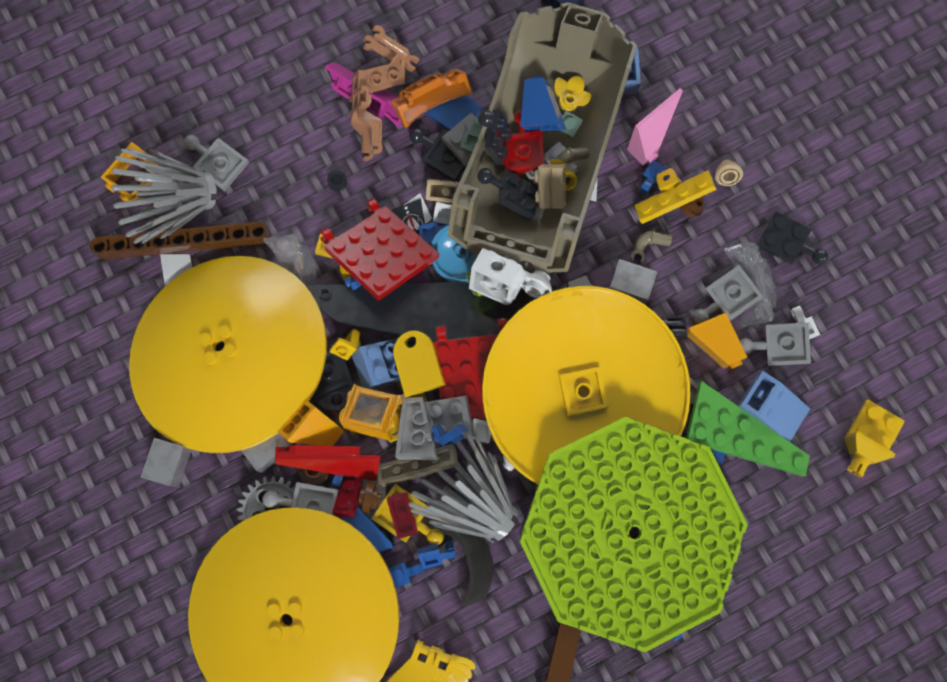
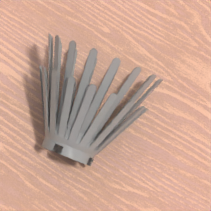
M131 148L129 150H121L123 153L162 166L115 156V159L118 161L138 165L141 168H145L148 172H153L146 173L122 169L111 170L113 174L133 176L136 181L152 183L151 185L111 186L113 191H144L136 193V197L144 199L115 203L113 205L115 209L154 203L152 206L141 208L139 210L140 214L119 220L118 223L120 225L176 209L127 232L126 237H130L174 218L135 239L134 244L140 241L143 244L173 226V228L161 236V239H163L203 210H209L215 205L216 200H211V194H216L215 181L210 173H205L206 170H197L152 149H149L151 153L164 159Z
M468 434L467 440L492 487L459 440L456 442V445L468 461L467 470L475 481L458 463V466L455 467L458 472L454 475L458 481H455L443 470L436 473L460 494L448 486H444L442 490L432 482L421 477L419 479L420 483L441 495V500H433L413 491L411 493L412 496L433 506L426 508L415 503H409L408 505L418 509L410 510V512L441 521H430L429 523L434 525L433 527L483 537L489 542L494 543L493 537L499 541L510 532L515 525L511 518L513 515L518 518L519 513L512 506L495 455L493 458L490 452L486 455L480 440L475 434L474 438L482 453L481 455L472 437Z

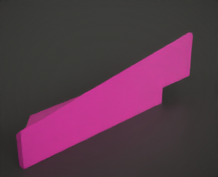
M335 62L327 64L325 68L330 71L333 80L331 83L333 90L349 99L352 95V76L355 73ZM386 89L369 93L371 94V104L366 108V111L379 119L385 115L398 127L402 126V122L390 104L392 100L399 96Z

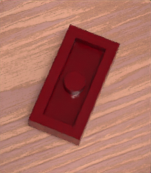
M362 479L342 480L332 511L334 516L338 518L355 517L360 492L364 486Z
M404 492L386 498L397 538L402 539L418 534L414 514L410 512L412 507L408 505L410 503L408 493Z

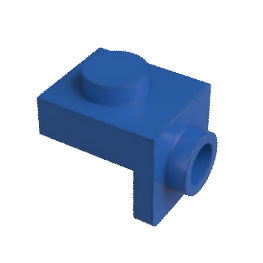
M440 423L431 428L433 438L441 446L450 441L455 444L464 438L463 433L467 431L464 423L448 433L444 431Z

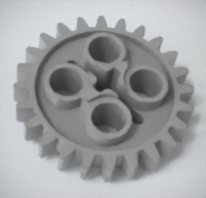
M272 476L271 482H268L267 478L264 477L262 484L255 480L256 487L253 488L249 485L250 493H242L246 499L238 501L243 504V507L238 508L237 511L242 512L243 515L237 519L246 520L258 512H266L268 507L260 502V495L264 492L274 491L279 493V497L293 499L295 487L290 488L292 482L288 481L284 484L283 477L280 478L279 482H276L275 476ZM280 505L274 507L275 509H281Z

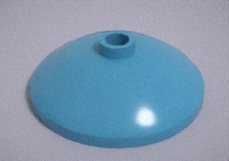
M448 225L441 229L432 241L431 246L439 253V259L433 262V266L443 278L450 282H468L466 273L471 272L477 256L447 236ZM461 248L466 250V254L461 253Z

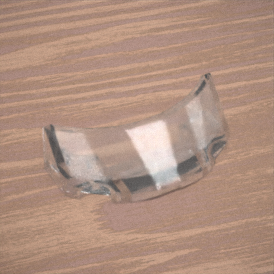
M289 234L263 238V241L276 255L281 267L294 274L305 286L317 285V274L313 257L307 246H303L298 241L297 236Z
M743 242L725 248V253L733 267L735 268L740 265L764 296L763 299L743 312L741 327L773 321L772 308L776 307V290L771 270L766 259L760 256L759 247L756 243Z

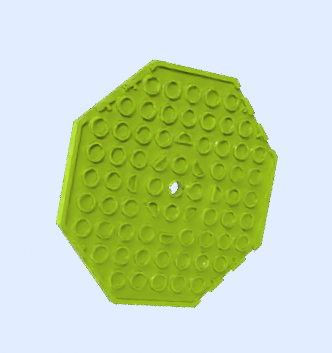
M623 417L548 454L519 542L558 622L639 651L647 652L721 613L724 605L722 604L731 582L733 566L737 562L741 549L740 543L748 524L710 447L634 421L628 417ZM631 527L639 529V536L636 539L629 537Z

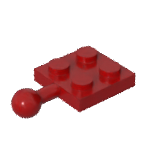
M522 109L516 111L514 115V120L519 125V133L512 134V139L508 142V157L504 160V169L506 168L515 174L536 171L540 165L545 164L542 130L527 132L520 126Z

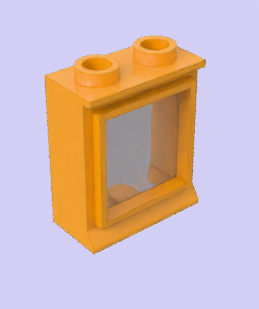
M354 384L352 390L347 394L346 406L339 415L343 428L391 441L392 436L389 429L392 423H397L398 416L396 410L398 406L402 407L403 400L401 395L384 393Z

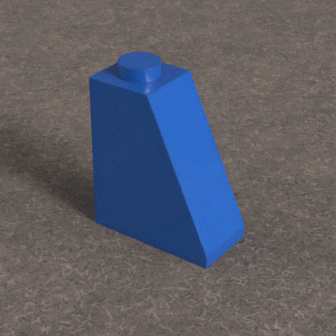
M541 76L525 79L520 126L528 132L565 130V123L551 85Z
M357 507L355 517L340 518L359 530L371 541L379 553L394 548L393 542L359 507Z

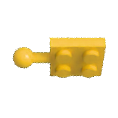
M395 484L386 498L407 491ZM408 493L410 503L426 508L429 507ZM385 498L371 519L397 536L387 499ZM413 513L418 531L427 536V540L431 545L441 544L444 539L442 531L437 528H429L421 522L424 516ZM411 536L402 538L401 540L407 543Z

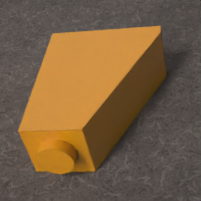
M727 313L687 329V337L723 368L730 366L731 369L739 367L743 365L742 361L747 358Z
M305 399L277 432L290 443L333 446L344 433V430Z

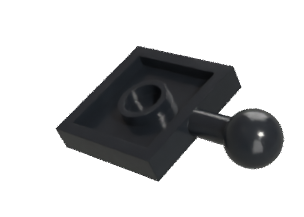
M484 110L478 116L480 125L488 128L484 147L496 165H504V160L508 157L509 152L508 142L512 139V128H510L501 110H493L492 112Z
M413 128L409 133L410 140L413 143H422L429 147V150L422 158V162L448 179L456 181L465 166L441 139L448 131L443 129L437 139L432 141L424 136L422 129Z
M482 168L478 171L477 179L480 183H490L499 188L498 203L529 220L535 217L537 186L506 168L501 172L500 179L494 177L493 172L489 168Z
M776 211L756 247L791 265L800 251L811 256L813 262L819 265L826 263L829 257L826 250H815L804 244L812 229Z

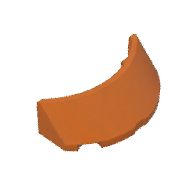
M453 69L444 74H434L410 85L398 94L399 97L392 100L390 104L403 126L407 128L426 111L449 100L470 95L472 90L466 73L459 69Z

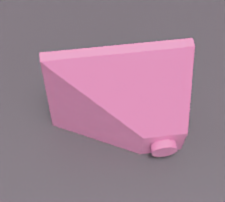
M681 88L635 125L627 150L642 166L647 162L651 163L659 156L657 153L683 92Z

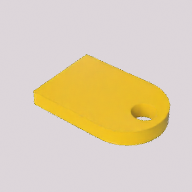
M409 331L401 335L395 343L393 354L405 397L409 398L446 385L431 338L419 331ZM415 337V346L409 348L407 345L408 339Z

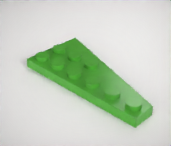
M699 382L686 439L708 446L711 450L795 475L806 476L810 458L808 454L704 382Z

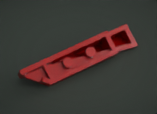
M277 446L275 447V464L375 481L379 469L380 455H359L360 447Z

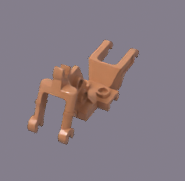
M379 25L372 28V31L378 34H374L373 37L367 35L363 38V41L368 42L363 46V49L368 51L372 49L380 57L389 60L390 63L367 70H358L352 76V95L349 97V102H352V110L349 112L351 125L361 135V152L368 155L363 157V161H370L374 155L382 151V120L366 111V108L371 104V94L369 93L403 85L405 83V68L413 72L416 67L412 66L410 61L415 64L419 62V58L410 55L406 47L398 43L395 38L392 39L386 35L383 27Z

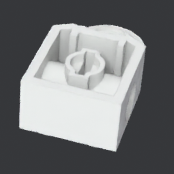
M482 248L471 268L469 289L504 305L511 304L521 288L533 298H539L552 292L550 277L547 273L540 270L529 273L516 261L506 259L491 250L488 251Z

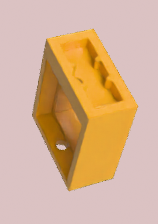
M131 142L126 148V150H129V148H131L136 151L146 153L133 142ZM123 152L120 154L121 157L135 160L138 158ZM138 158V159H139L140 161H142V162H146V163H150V164L162 166V165H159V164H156V163H153V162L146 161V160H143V159ZM115 160L101 176L106 182L104 186L114 193L115 191L111 190V186L117 185L115 182L121 175L113 174L111 170H127L131 164ZM141 182L139 185H151L152 183ZM127 191L117 192L120 193L118 197L125 202L143 199L136 197V193L144 191H133L131 195Z

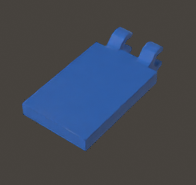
M463 96L437 105L424 114L447 131H450L470 113L478 119L479 114L483 111V107L468 96Z

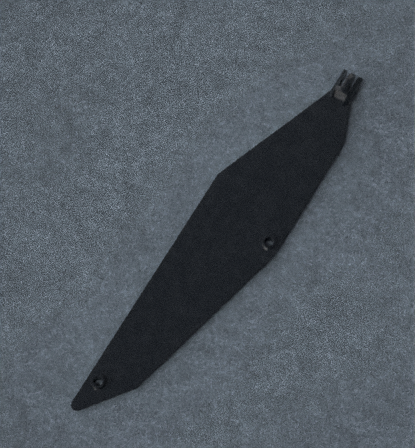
M469 282L403 283L379 301L362 285L355 290H352L351 286L346 287V285L306 286L315 298L320 311L337 322L399 335L409 331H419L429 336L432 341H438L436 327L446 326L448 340L499 334V319L507 318V321H509L520 309L537 299L528 295L521 288L515 300L511 304L504 305L484 295H473L472 290L469 289ZM551 284L552 291L563 289ZM660 317L671 330L674 337L687 336L685 317Z

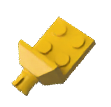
M865 400L844 438L849 454L853 456V460L847 467V470L850 473L854 471L853 474L855 476L863 477L870 464L893 458L895 453L890 451V448L905 421L872 401Z

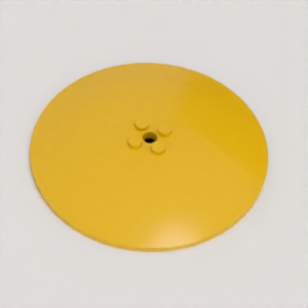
M247 256L223 257L188 269L168 283L152 300L144 312L133 337L130 350L129 372L133 394L141 412L147 421L164 437L178 445L199 452L230 453L251 448L269 440L278 434L277 431L294 414L305 399L308 402L310 401L321 379L326 359L327 338L320 308L308 288L294 274L264 259ZM224 342V348L221 351H216L217 344Z
M576 286L552 291L540 296L520 309L505 324L495 339L487 357L482 382V401L488 428L501 453L518 472L530 481L538 484L549 453L623 417H628L634 421L681 437L689 412L690 380L686 361L679 343L668 326L654 311L635 298L619 291L595 286ZM582 385L588 388L586 397H581L578 394V388Z
M299 507L281 508L257 514L242 521L223 535L209 551L197 572L192 586L188 609L191 645L197 663L208 682H379L384 676L394 654L400 621L397 591L392 575L381 554L371 541L351 524L334 515L319 510ZM284 614H289L292 617L293 622L290 626L283 623L282 617Z

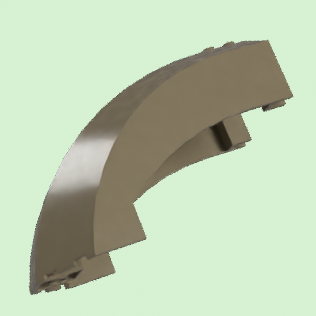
M568 2L562 3L559 8L555 9L549 6L539 8L536 13L529 14L527 11L519 13L509 35L505 61L489 111L501 110L510 128H512L513 134L519 133V125L515 122L514 115L516 111L522 109L525 79H532L533 76L543 77L551 85L558 107L563 115L565 111L561 109L559 97L554 92L555 81L560 77L568 82L574 76H581L584 80V91L592 94L591 99L587 105L577 106L575 110L568 112L583 121L573 138L558 130L542 131L544 154L560 142L565 148H588L589 158L573 161L578 170L575 173L577 184L572 190L566 191V206L564 208H539V203H536L535 217L529 220L498 203L499 188L490 183L482 184L478 181L477 173L482 168H489L493 172V176L500 179L501 172L504 170V165H496L485 149L488 128L482 127L473 153L453 196L447 235L477 257L482 248L488 251H494L506 259L516 261L529 273H533L535 270L545 273L568 272L637 49L635 42H629L625 38L626 33L617 24L613 25L606 13ZM526 172L516 173L521 178L537 186V190H539V183L531 181L527 177ZM566 177V183H568L570 177Z

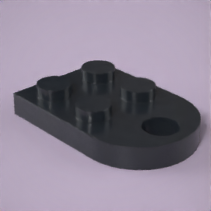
M330 349L326 350L325 365L321 379L313 395L316 402L322 408L328 411H340L345 408L347 394L352 390L354 383L346 360L331 353ZM335 395L343 397L342 403L338 406L332 404V398Z

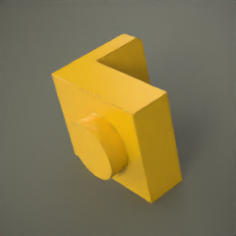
M353 328L345 339L338 338L330 348V352L348 360L360 346V332Z

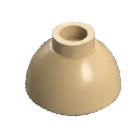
M731 160L722 161L715 171V180L722 186L735 185L743 177L740 165Z

